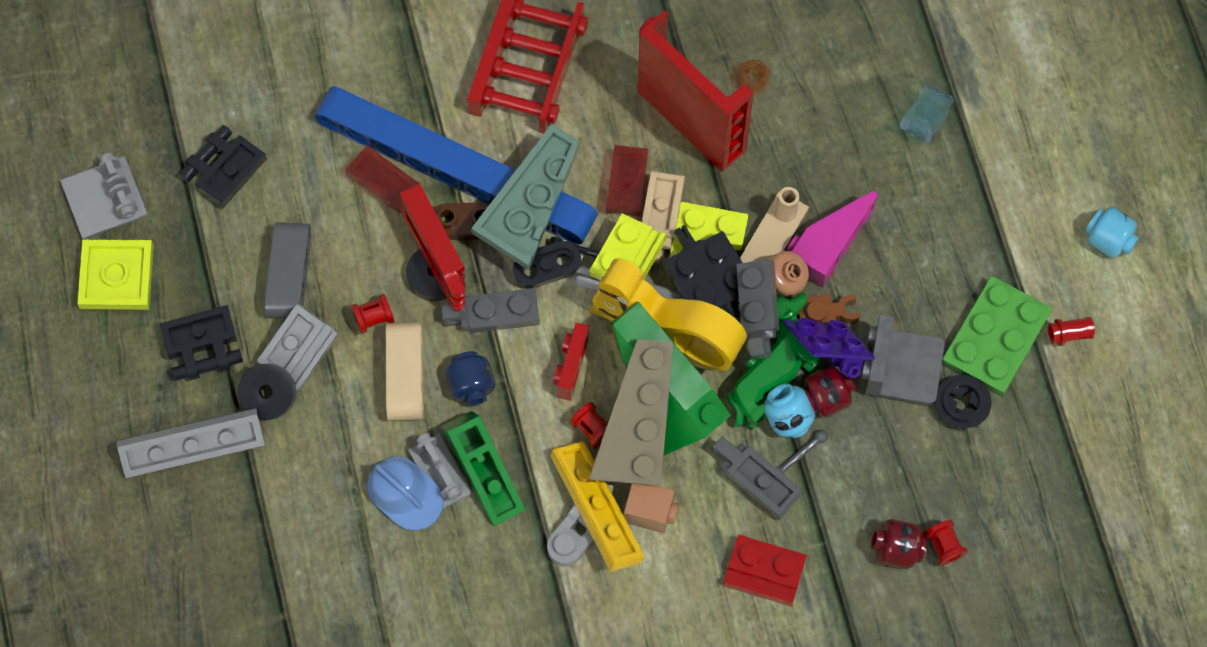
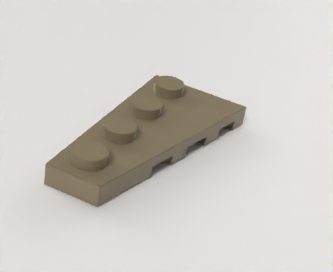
M637 339L592 468L590 480L661 486L673 342Z

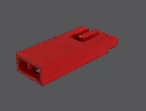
M419 184L400 192L401 215L452 309L462 311L465 308L464 265L421 185Z

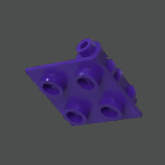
M800 318L798 321H783V324L813 357H828L847 378L858 377L861 373L863 361L875 359V356L864 346V342L858 339L844 322L830 320L829 323L815 322L808 318Z

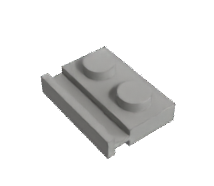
M296 304L257 362L260 364H276L283 367L293 377L296 390H301L340 332L327 325L326 322L301 304Z

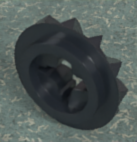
M956 375L948 378L940 385L935 405L938 417H941L948 427L954 426L963 431L967 428H977L987 419L992 401L987 387L980 380L968 375ZM969 392L968 405L972 408L965 407L962 411L956 413L957 402L953 399L961 400Z

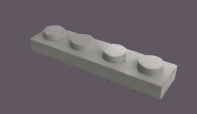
M256 408L117 441V449L125 478L265 445Z

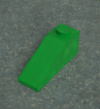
M470 411L441 426V430L492 525L496 526L525 511L523 503L480 416Z

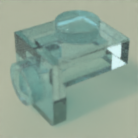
M924 84L917 100L902 118L899 128L908 132L913 137L929 143L944 124L954 98L929 84Z

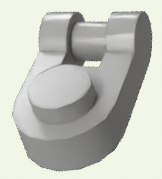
M576 505L572 507L567 517L551 534L547 543L549 558L558 566L568 567L574 565L594 543L588 528L583 536H580L573 530L578 523L587 528Z

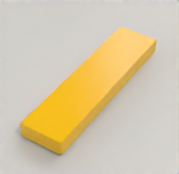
M581 441L553 449L550 457L610 572L642 563L645 555L606 481L589 479L595 461L586 443Z

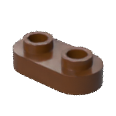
M482 202L444 203L437 206L434 211L450 240H478L479 238L472 234L471 228L477 222L476 217L482 215L490 204ZM446 215L453 217V220L448 223L443 222L441 219Z

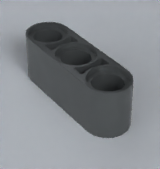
M275 222L265 295L266 317L287 318L296 304H301L304 307L311 246L310 224Z

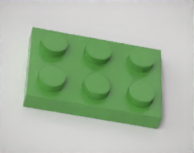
M991 275L943 357L942 365L960 375H968L980 380L989 391L1003 398L1053 308Z

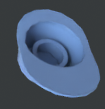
M392 457L375 465L367 485L369 497L394 523L404 529L417 531L428 528L437 521L443 508L442 493L437 484L415 463L403 457Z

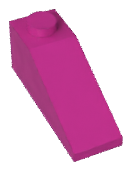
M871 191L807 227L801 237L796 235L792 239L786 251H792L805 260L809 271L808 280L822 288L824 287L874 211L879 194Z

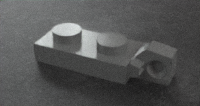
M766 259L736 264L740 321L747 333L745 342H749L751 357L757 359L771 358L770 339L776 338V331L779 330L774 261Z
M535 288L466 296L465 308L462 311L453 310L451 305L441 306L444 327L461 325L462 330H470L471 333L540 324Z
M723 436L713 445L712 453L723 462L720 468L725 472V475L778 520L785 515L803 494L800 487L750 445L746 447L740 443L736 448Z

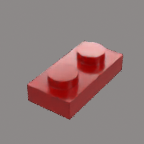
M575 322L573 333H566L562 353L566 354L564 365H557L553 378V385L557 386L558 398L572 401L589 340V325Z

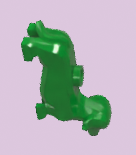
M805 292L791 299L777 297L779 330L776 331L777 341L771 347V358L757 359L751 357L745 365L749 370L737 381L727 395L728 403L736 412V427H740L746 422L747 426L753 430L766 417V406L764 404L760 405L762 399L775 387L791 382L797 376L800 366L810 373L822 361L823 357H813L783 324L784 320L798 321L797 315L807 304Z

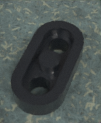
M559 241L537 249L531 266L538 270L535 276H527L525 274L526 268L516 262L513 265V273L516 281L525 288L540 287L574 275L581 266V255L573 243ZM562 256H567L571 260L568 265L561 266L558 264V259Z

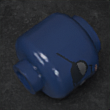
M474 351L454 356L451 359V364L448 365L445 371L452 397L456 401L466 402L467 406H477L486 402L487 396L494 391L496 386L490 362L486 357L480 356Z

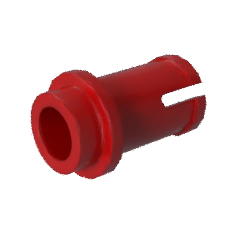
M1091 317L1069 321L1055 319L1054 323L1048 324L1049 340L1052 344L1057 343L1058 346H1064L1065 342L1093 339V336H1095L1094 322Z

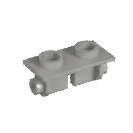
M429 433L418 437V445L408 449L415 464L440 488L443 497L442 509L473 494L440 434L431 437Z

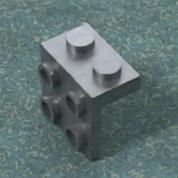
M880 315L877 327L870 325L867 346L873 347L872 354L875 356V359L864 360L861 379L867 380L865 394L924 405L934 404L939 385L945 346L944 341L936 337L892 330L894 317Z

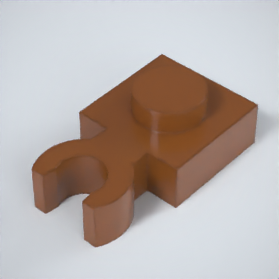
M831 294L807 298V304L798 314V319L808 318L815 322L829 323L830 320H838L845 324H855L860 319V313L850 314L844 308L855 305L856 296L846 295L837 303H832Z

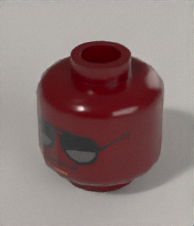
M827 366L807 376L804 381L805 388H803L815 414L818 413L824 418L830 417L851 406L852 396L850 392L856 390L852 379L845 377L834 366Z
M889 519L883 523L880 529L876 528L873 531L871 549L875 550L877 560L881 564L901 569H910L916 563H921L924 558L927 538L925 535H922L918 525Z

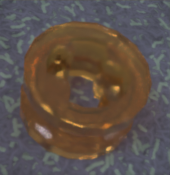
M759 60L746 61L739 70V86L746 85L754 94L764 91L769 80L768 67ZM750 72H757L758 82H751Z

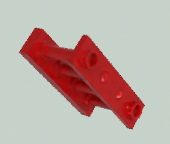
M501 0L467 98L468 113L482 117L485 106L490 107L491 104L538 116L539 132L542 134L546 132L550 123L555 124L560 110V105L556 103L578 36H584L588 26L589 17L584 16V3L578 1L573 16L525 4V0ZM525 17L567 28L568 32L564 44L560 45L515 33V29L512 28L515 18ZM512 45L559 58L554 74L505 62V58L502 57L505 47L510 48ZM501 75L549 87L544 104L495 91V87H492L495 76L501 77Z

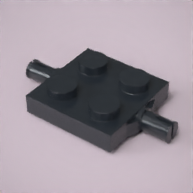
M686 225L681 226V229L680 227L677 228L673 233L683 249L680 253L664 260L662 267L679 295L684 300H698L717 306L729 313L741 324L740 312L737 308L739 293L736 264L743 262L725 233L721 231L705 240L695 241Z

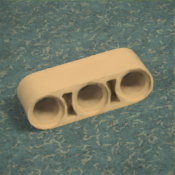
M422 322L386 323V409L388 421L423 420Z

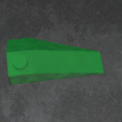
M638 301L610 323L621 361L626 365V368L628 367L637 339L673 342ZM674 342L663 455L706 438L731 416L712 387Z

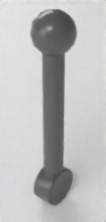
M818 430L814 435V439L782 466L776 468L784 474L786 470L818 443H825L828 440L827 432Z

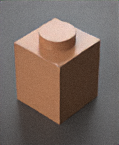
M632 483L624 510V517L627 523L665 534L667 524L674 525L679 509V504L674 503L675 490L656 485Z

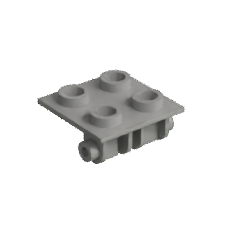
M106 153L100 157L101 162L99 166L60 180L83 240L148 216L125 156L117 158L112 153Z

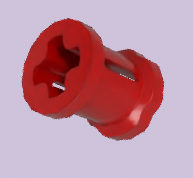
M384 293L379 295L377 300L360 306L358 304L351 305L361 334L366 333L367 328L386 321L388 323L395 322Z
M589 402L573 415L570 425L573 428L578 427L586 435L593 449L600 447L603 439L601 431L605 429L604 424L606 421L597 413L596 405L593 402Z
M952 519L940 522L924 532L926 538L931 540L939 556L937 560L939 566L957 561L968 552L966 547L961 546L953 530L955 524Z

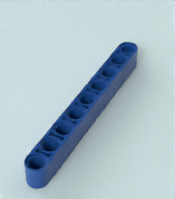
M330 87L314 114L315 120L323 127L488 204L493 201L516 171L509 166L338 87ZM561 192L545 231L573 244L582 245L598 216V212L586 202Z

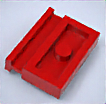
M738 534L723 586L792 607L807 555Z

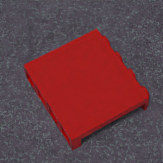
M664 10L656 18L654 16L648 18L639 30L637 92L723 172L747 151L754 93L743 84L729 97L723 94L667 41L668 13Z

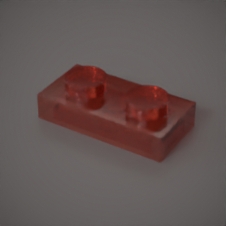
M368 145L346 168V175L399 214L401 212L400 192L420 184Z
M614 145L606 213L631 216L641 215L648 159L647 148Z

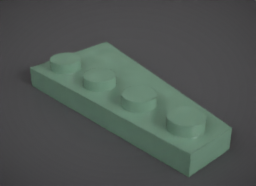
M551 124L471 228L472 234L529 270L579 151L580 141Z

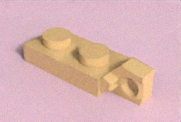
M651 171L642 223L652 227L653 230L659 233H666L667 240L662 249L671 250L675 237L673 232L677 226L685 176ZM662 249L652 266H660Z

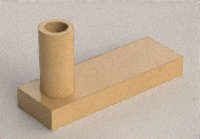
M785 187L778 192L740 257L743 263L764 260L774 254L787 250L809 212V206L799 202V193L795 188Z

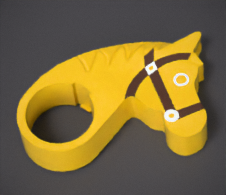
M620 258L612 261L598 284L599 289L592 299L593 305L589 307L588 312L614 321L632 304L638 301L693 366L712 371H727L730 369L747 339L745 329L733 316L707 302L664 298L643 279V272L635 264Z

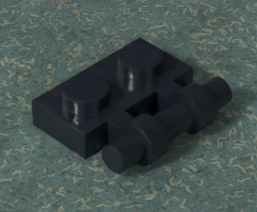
M222 125L215 133L211 132L205 138L206 144L196 155L191 154L185 161L186 166L178 174L186 183H189L196 175L202 176L195 184L197 190L221 208H224L267 160L266 153L241 135H238L229 144L227 140L233 132L225 125ZM215 153H220L221 156L211 167L206 164Z
M228 305L160 323L169 359L172 360L182 356L184 359V365L172 368L175 381L189 378L190 381L199 379L200 374L220 369V372L231 370L230 366L243 363L240 349L230 352L225 350V344L238 341ZM214 348L216 356L198 361L195 360L194 353Z

